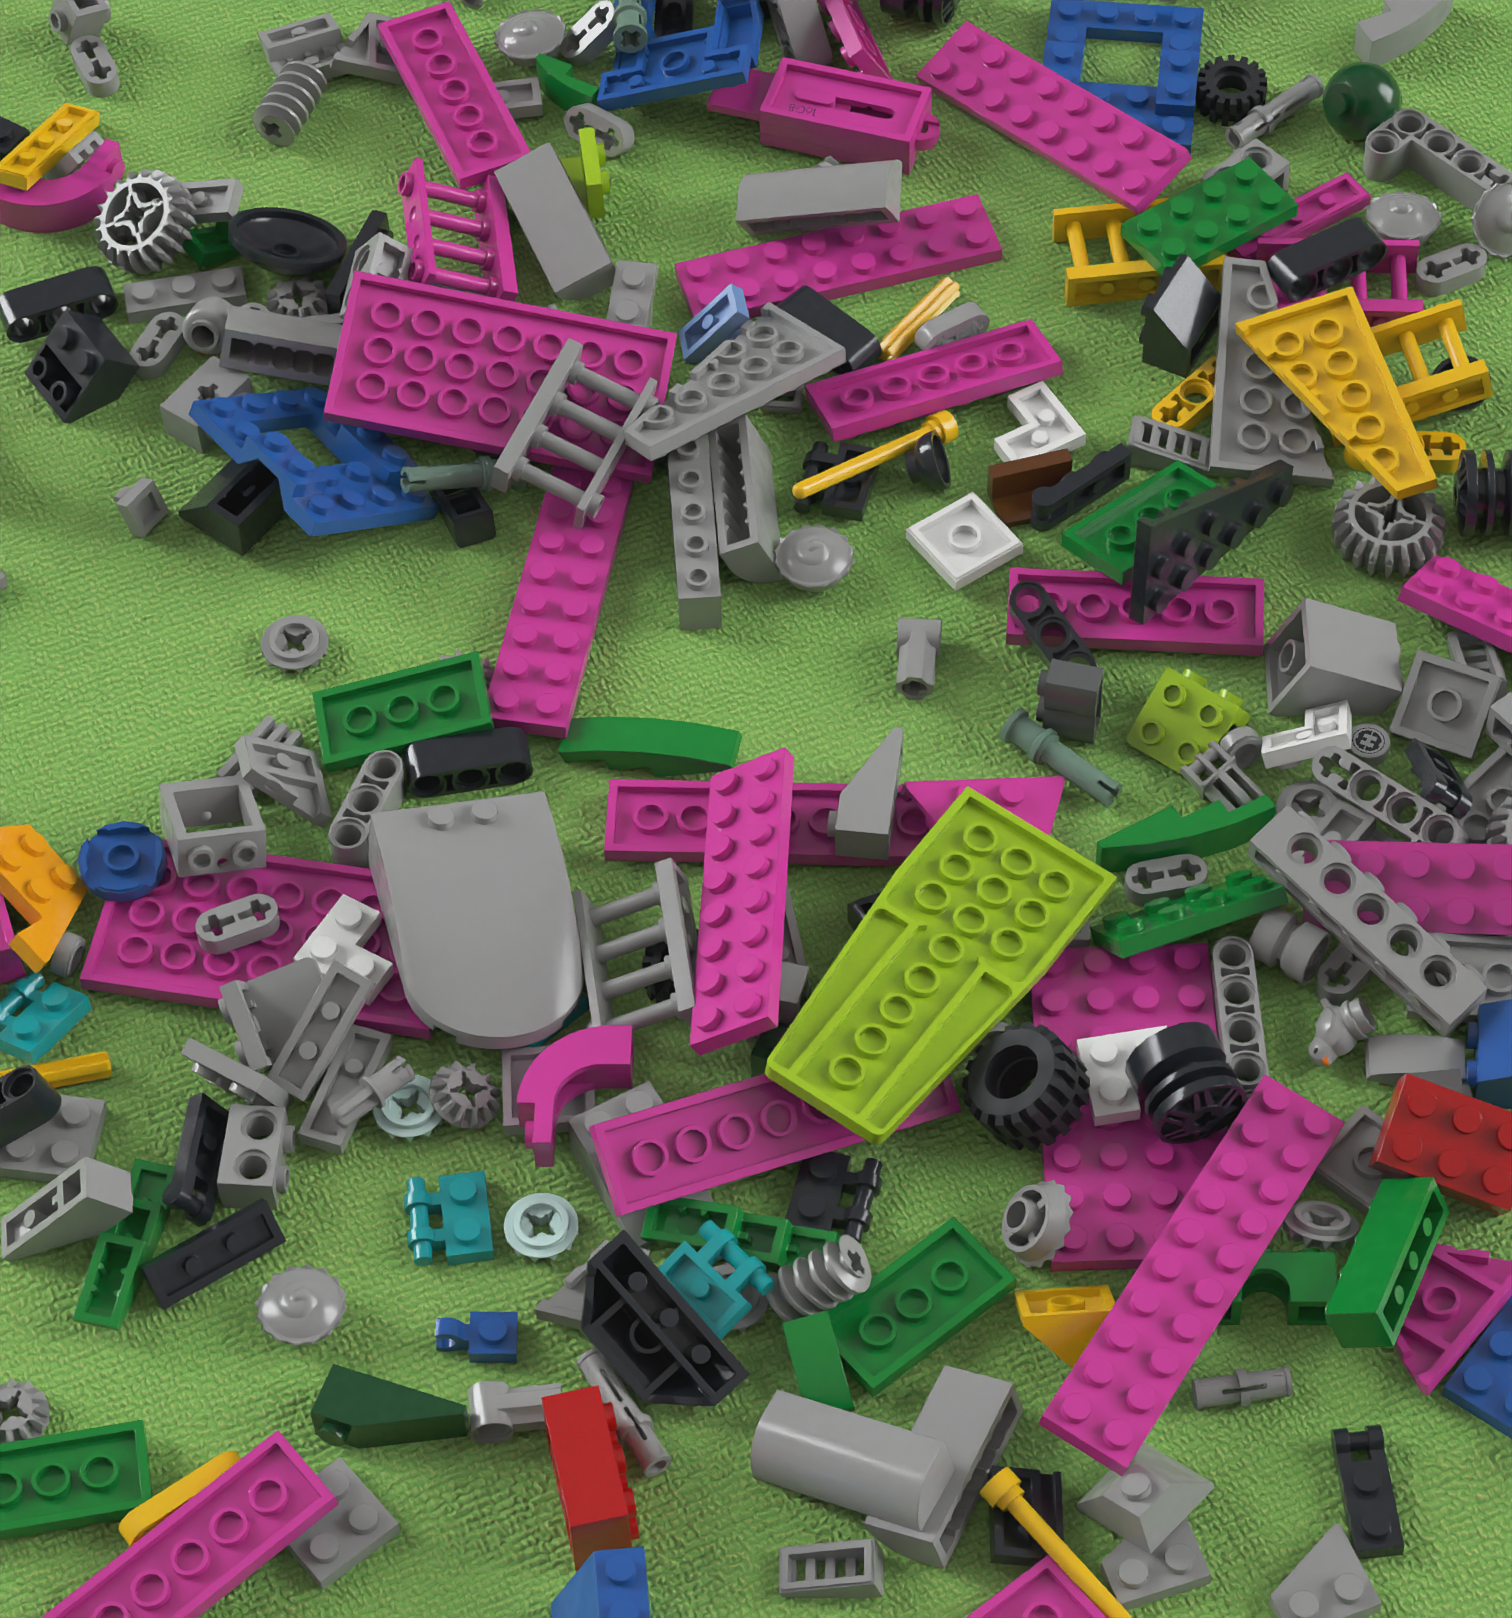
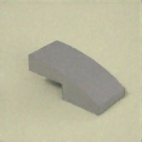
M1417 1034L1380 1035L1368 1037L1365 1040L1366 1080L1396 1086L1398 1079L1407 1073L1459 1068L1462 1083L1466 1080L1464 1040Z

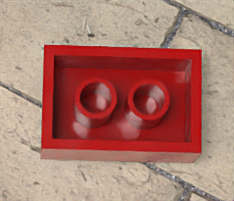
M1407 1073L1397 1081L1368 1167L1399 1179L1433 1177L1442 1195L1501 1216L1511 1211L1512 1112Z
M599 1385L541 1397L547 1444L576 1571L580 1569L593 1551L632 1548L631 1540L640 1539L636 1520L637 1509L632 1487H628L626 1477L627 1466L622 1444L618 1443L616 1434L617 1423L612 1402H602Z

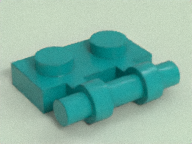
M33 971L24 979L18 978L8 988V994L0 1001V1051L32 1065L92 1009L87 995L55 981L44 992L38 991L45 984V979L39 972L35 974ZM20 1007L26 1008L19 1016H11Z
M484 1171L438 1176L440 1192L428 1193L426 1191L425 1180L422 1177H412L407 1180V1194L404 1196L403 1201L404 1211L410 1216L411 1229L407 1232V1242L409 1250L413 1251L415 1265H430L433 1262L432 1251L446 1250L448 1266L495 1260ZM442 1214L444 1228H430L428 1215Z
M708 1220L698 1231L699 1235L707 1242L698 1252L684 1241L658 1269L721 1340L753 1307L741 1293L747 1287L753 1286L764 1296L774 1288L775 1281L765 1272L766 1266L756 1256L749 1257L737 1245L738 1239L728 1229L721 1230L712 1220ZM723 1258L735 1269L726 1280L712 1267L719 1259Z

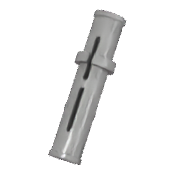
M1308 74L1265 105H1257L1250 109L1244 119L1226 129L1225 138L1228 144L1236 150L1237 148H1243L1259 136L1263 137L1272 133L1278 123L1294 114L1312 100L1323 95L1324 86L1322 81L1316 75Z
M596 1348L584 1352L578 1358L576 1366L583 1373L591 1387L599 1385L602 1402H612L617 1423L616 1434L620 1443L623 1446H629L641 1465L645 1476L653 1477L664 1472L670 1466L672 1458L665 1451L653 1432V1421L648 1414L641 1413L615 1370Z

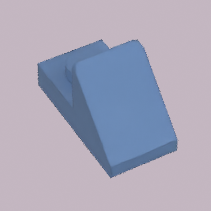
M732 283L729 284L678 331L684 361L688 363L702 362L725 340H735L741 334L740 327L749 319L743 289Z

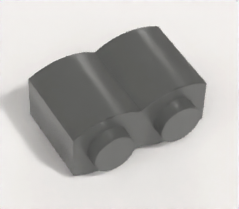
M1052 659L1049 671L1042 669L1037 687V695H1040L1037 707L1036 721L1043 722L1044 729L1052 728L1055 730L1059 738L1094 744L1102 712L1104 668Z

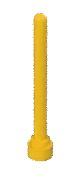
M947 410L938 411L929 415L920 429L800 481L793 486L792 493L798 499L806 498L905 454L907 451L914 450L917 440L925 433L933 430L938 433L943 445L950 443L958 437L957 422Z
M1008 1466L986 1483L979 1494L992 1508L998 1506L1003 1512L1008 1510L1107 1618H1133L1022 1497L1024 1491L1019 1486L1021 1480Z

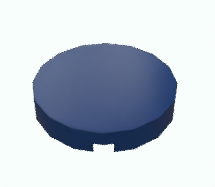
M122 821L105 825L96 830L97 835L92 837L90 841L87 838L81 845L77 861L82 882L92 894L106 901L126 902L139 899L153 891L165 876L168 862L163 841L158 834L156 836L150 832L149 827L141 823Z

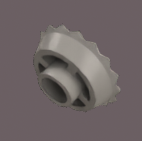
M539 8L532 11L523 9L519 14H510L507 21L500 22L499 29L494 32L496 37L494 44L499 48V52L505 54L513 63L527 67L536 66L535 58L539 53L552 58L557 55L562 41L567 35L565 33L567 25L562 23V16H555L551 10L543 12Z
M1507 181L1503 184L1496 183L1491 189L1484 191L1482 197L1475 204L1471 219L1473 235L1478 240L1479 248L1485 249L1490 256H1498L1503 260L1508 256H1512V181Z
M1400 190L1393 194L1384 192L1380 198H1372L1371 204L1365 207L1367 214L1364 217L1369 221V226L1384 240H1419L1421 245L1442 224L1440 219L1443 214L1438 211V204L1431 203L1427 196L1419 197L1415 192L1406 194Z
M805 524L799 530L791 529L786 537L779 539V546L773 550L776 557L774 565L779 569L780 575L785 577L797 589L807 592H822L833 588L850 572V567L855 562L852 556L855 548L849 545L848 537L840 535L836 528L827 529L822 524L811 527Z
M1055 1180L1026 1185L1015 1193L1005 1209L1002 1221L1003 1240L1009 1250L1015 1255L1017 1262L1023 1263L1028 1269L1033 1265L1042 1267L1045 1260H1053L1056 1250L1064 1246V1237L1071 1231L1069 1220L1073 1215V1211L1069 1206L1071 1196L1065 1193V1185L1056 1184Z
M309 1264L301 1268L289 1266L283 1273L273 1274L270 1283L261 1286V1296L255 1301L258 1308L256 1319L263 1325V1332L272 1335L277 1342H284L293 1346L313 1345L330 1336L334 1328L342 1323V1315L348 1308L344 1301L347 1291L340 1287L339 1278L330 1276L325 1268L314 1269Z

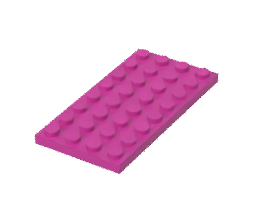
M354 270L323 420L501 455L568 338L583 344L581 361L585 363V368L640 395L650 377L657 380L654 397L659 399L658 405H662L666 398L677 333ZM578 382L575 386L569 383L564 391V394L567 395L566 400L620 426L624 425L632 411L631 408ZM550 415L545 424L548 427V432L603 459L614 442L561 415L557 417ZM627 446L612 476L650 484L654 460L650 461ZM532 447L526 457L530 461L591 472L542 447L538 450Z
M162 839L168 862L164 878L153 891L139 899L126 902L105 900L79 978L82 989L220 1009L218 1000L223 998L219 986L234 980L247 982L293 963V958L340 897L345 894L381 913L382 923L363 948L392 962L394 967L393 976L370 1006L364 1004L353 1024L383 1033L430 1040L433 1032L414 1013L405 996L369 868L266 854L267 867L178 877L167 841ZM222 858L217 863L223 864L227 859ZM253 894H266L275 900L278 907L280 925L278 930L268 938L222 954L208 953L199 945L195 925L202 913ZM261 912L253 914L257 921L265 919ZM219 927L210 929L215 936L223 934Z
M1208 943L1167 944L1123 959L1102 947L1066 948L1046 974L1030 990L1032 1023L1034 1026L1037 1027L1041 1024L1047 1027L1076 1055L1077 1039L1165 1025L1168 1028L1187 1022L1207 1024L1217 1037ZM1139 1097L1140 1119L1100 1126L1094 1125L1088 1100L1087 1105H1082L1080 1108L1083 1112L1078 1122L1074 1120L1069 1125L1072 1129L1065 1136L1059 1134L1055 1137L1056 1142L1049 1146L1041 1143L1044 1182L1055 1180L1056 1184L1065 1185V1193L1071 1196L1069 1206L1073 1211V1215L1069 1220L1071 1231L1064 1237V1246L1056 1250L1054 1259L1050 1260V1272L1138 1269L1227 1133V1127L1225 1126L1212 1135L1191 1143L1171 1144L1163 1142L1158 1137L1152 1126V1121L1145 1112V1103Z

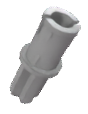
M397 1055L390 1063L371 1077L363 1076L360 1078L359 1085L330 1106L329 1112L335 1123L342 1128H347L374 1107L380 1109L386 1105L385 1099L415 1079L411 1066L408 1064L402 1068L401 1065L406 1060Z

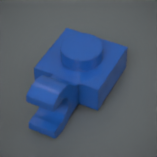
M470 1312V1324H465L455 1318L445 1317L436 1319L435 1337L437 1338V1351L469 1350V1363H517L518 1312Z

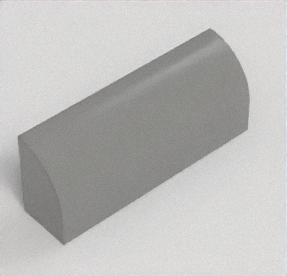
M550 142L494 171L547 279L558 297L566 300H579L596 295L613 286L616 267Z
M896 159L746 174L739 185L736 222L750 236L899 222L902 162Z
M230 305L224 330L219 367L329 386L343 325Z
M743 414L733 419L730 423L721 425L708 432L719 553L729 569L742 579L760 583L784 580V577L780 575L779 569L774 565L776 557L773 550L779 546L780 534L771 452L747 415Z
M944 1365L911 1431L944 1441L956 1469L921 1532L868 1515L864 1525L877 1540L907 1558L945 1569L981 1497L979 1492L988 1482V1473L992 1465H997L1024 1410L1012 1382Z
M778 1389L757 1425L750 1459L751 1470L755 1479L919 1532L925 1526L956 1469L947 1446L942 1440Z

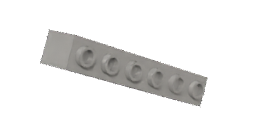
M706 433L697 440L690 441L666 454L680 630L722 628L721 588L708 434Z
M1287 804L1250 840L1247 856L1275 882L1285 886V890L1438 1033L1443 1037L1449 1036L1483 1002L1488 989L1484 985L1485 980L1483 976L1472 965L1468 963L1462 965L1450 954V946L1442 937L1433 932L1428 934L1417 923L1416 915L1407 905L1402 902L1396 904L1384 893L1385 889L1382 883L1373 874L1367 871L1362 873L1351 863V856L1343 846L1335 841L1329 843L1318 832L1317 824L1308 814L1303 811L1297 813ZM1300 850L1307 851L1313 855L1315 860L1308 864H1302L1297 862L1292 857V854ZM1329 881H1339L1347 887L1348 891L1342 894H1333L1326 889L1325 884ZM1363 911H1371L1376 913L1381 921L1375 925H1368L1359 919L1358 914ZM1398 941L1406 942L1413 948L1414 953L1407 956L1399 955L1393 951L1391 945ZM1430 972L1440 973L1446 978L1447 984L1441 987L1432 986L1426 981L1424 975Z

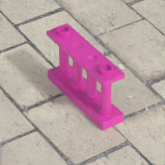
M415 157L409 170L401 174L398 182V194L402 195L407 244L408 247L414 249L408 271V281L427 285L434 283L482 294L483 296L515 301L519 293L506 198L497 177L488 175L482 187L476 189L475 192L425 180L423 159ZM427 197L471 207V211L475 212L476 220L430 210ZM431 226L472 235L479 242V249L432 238ZM434 255L476 264L482 270L483 278L437 268Z
M1258 237L1256 260L1265 261L1267 265L1269 259L1276 252L1306 238ZM1382 239L1387 245V252L1383 260L1372 269L1350 278V286L1354 289L1370 327L1423 311V300H1408L1406 273H1416L1420 247L1419 240ZM1366 273H1390L1391 299H1367ZM1271 279L1278 300V309L1327 294L1325 289L1310 296V298L1291 301Z

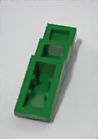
M611 716L572 718L567 738H562L558 753L565 763L604 760L610 770L649 767L655 777L712 773L734 768L742 735L736 730L657 718Z
M1266 794L1228 812L1220 800L1185 817H1181L1175 808L1170 806L1097 841L1096 864L1110 873L1124 872L1133 864L1141 861L1180 854H1193L1204 858L1231 850L1250 842L1275 817L1276 806Z
M135 1159L131 1170L133 1213L108 1231H100L72 1318L74 1322L116 1331L120 1330L144 1279L139 1266L153 1258L171 1210L170 1207L163 1203L162 1195L172 1181L174 1166Z
M678 1198L648 1207L640 1236L642 1240L677 1249L686 1241L698 1252L707 1243L699 1235L698 1231L705 1222L712 1220L721 1230L728 1229L738 1239L737 1245L749 1257L756 1256L766 1266L767 1271L777 1273L780 1267L784 1265L793 1267L795 1259L799 1257H804L808 1260L810 1251L814 1249H819L823 1252L824 1245L830 1241L839 1244L838 1239L840 1238L838 1232L795 1226L785 1218L745 1213L739 1206L688 1198Z

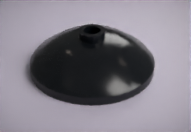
M278 207L248 209L233 216L228 225V239L239 254L260 268L281 276H302L328 270L341 262L346 254L347 241L344 234L337 227L320 217L298 210Z

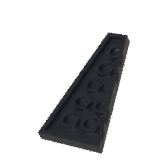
M1279 459L1254 470L1247 480L1240 477L1230 480L1229 488L1224 489L1216 486L1183 500L1175 511L1168 507L1158 511L1157 518L1154 520L1146 516L1138 519L1129 618L1144 625L1156 613H1162L1171 600L1182 591L1186 592L1206 570L1213 569L1222 556L1230 549H1236L1244 537L1255 528H1260L1279 507L1286 506L1294 492V486L1292 485L1294 466Z

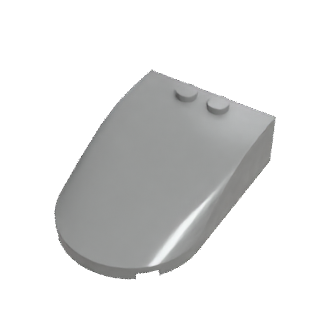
M545 792L370 813L368 864L404 993L410 1007L418 1018L432 1030L437 1026L443 1031L457 1036V1043L484 1049H509L526 1046L545 1039L562 1028V1021L573 1009L576 1010L580 1003L584 982V965L566 865Z

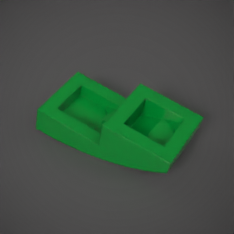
M541 53L536 56V70L540 89L552 102L566 112L573 106L591 103L600 107L597 102L599 87L575 79L573 65ZM581 115V116H580V119L583 120V121H584V115Z
M230 221L216 222L215 227L188 230L193 239L185 240L182 247L200 267L220 263L241 255L230 243L227 236Z
M828 1310L782 1323L801 1397L845 1411H855Z

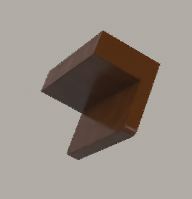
M1068 448L988 466L987 494L996 516L1008 528L1030 523V513L1033 509L1031 504L1032 493L1036 488L1043 486L1051 488L1058 484L1067 473L1072 471V458Z

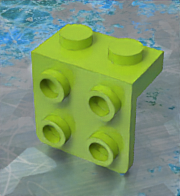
M594 127L578 129L581 157L560 160L589 217H605L603 195H609L611 191L608 171H600V167L606 166L604 142L596 143Z
M1167 666L1127 734V742L1134 748L1182 774L1180 768L1183 765L1189 767L1195 761L1194 756L1198 752L1204 754L1209 749L1208 744L1212 740L1219 744L1232 725L1245 727L1252 715L1240 708L1244 700L1223 688L1216 694L1205 688L1208 680L1188 668H1185L1183 673L1180 674ZM1205 771L1200 773L1198 777L1201 778Z

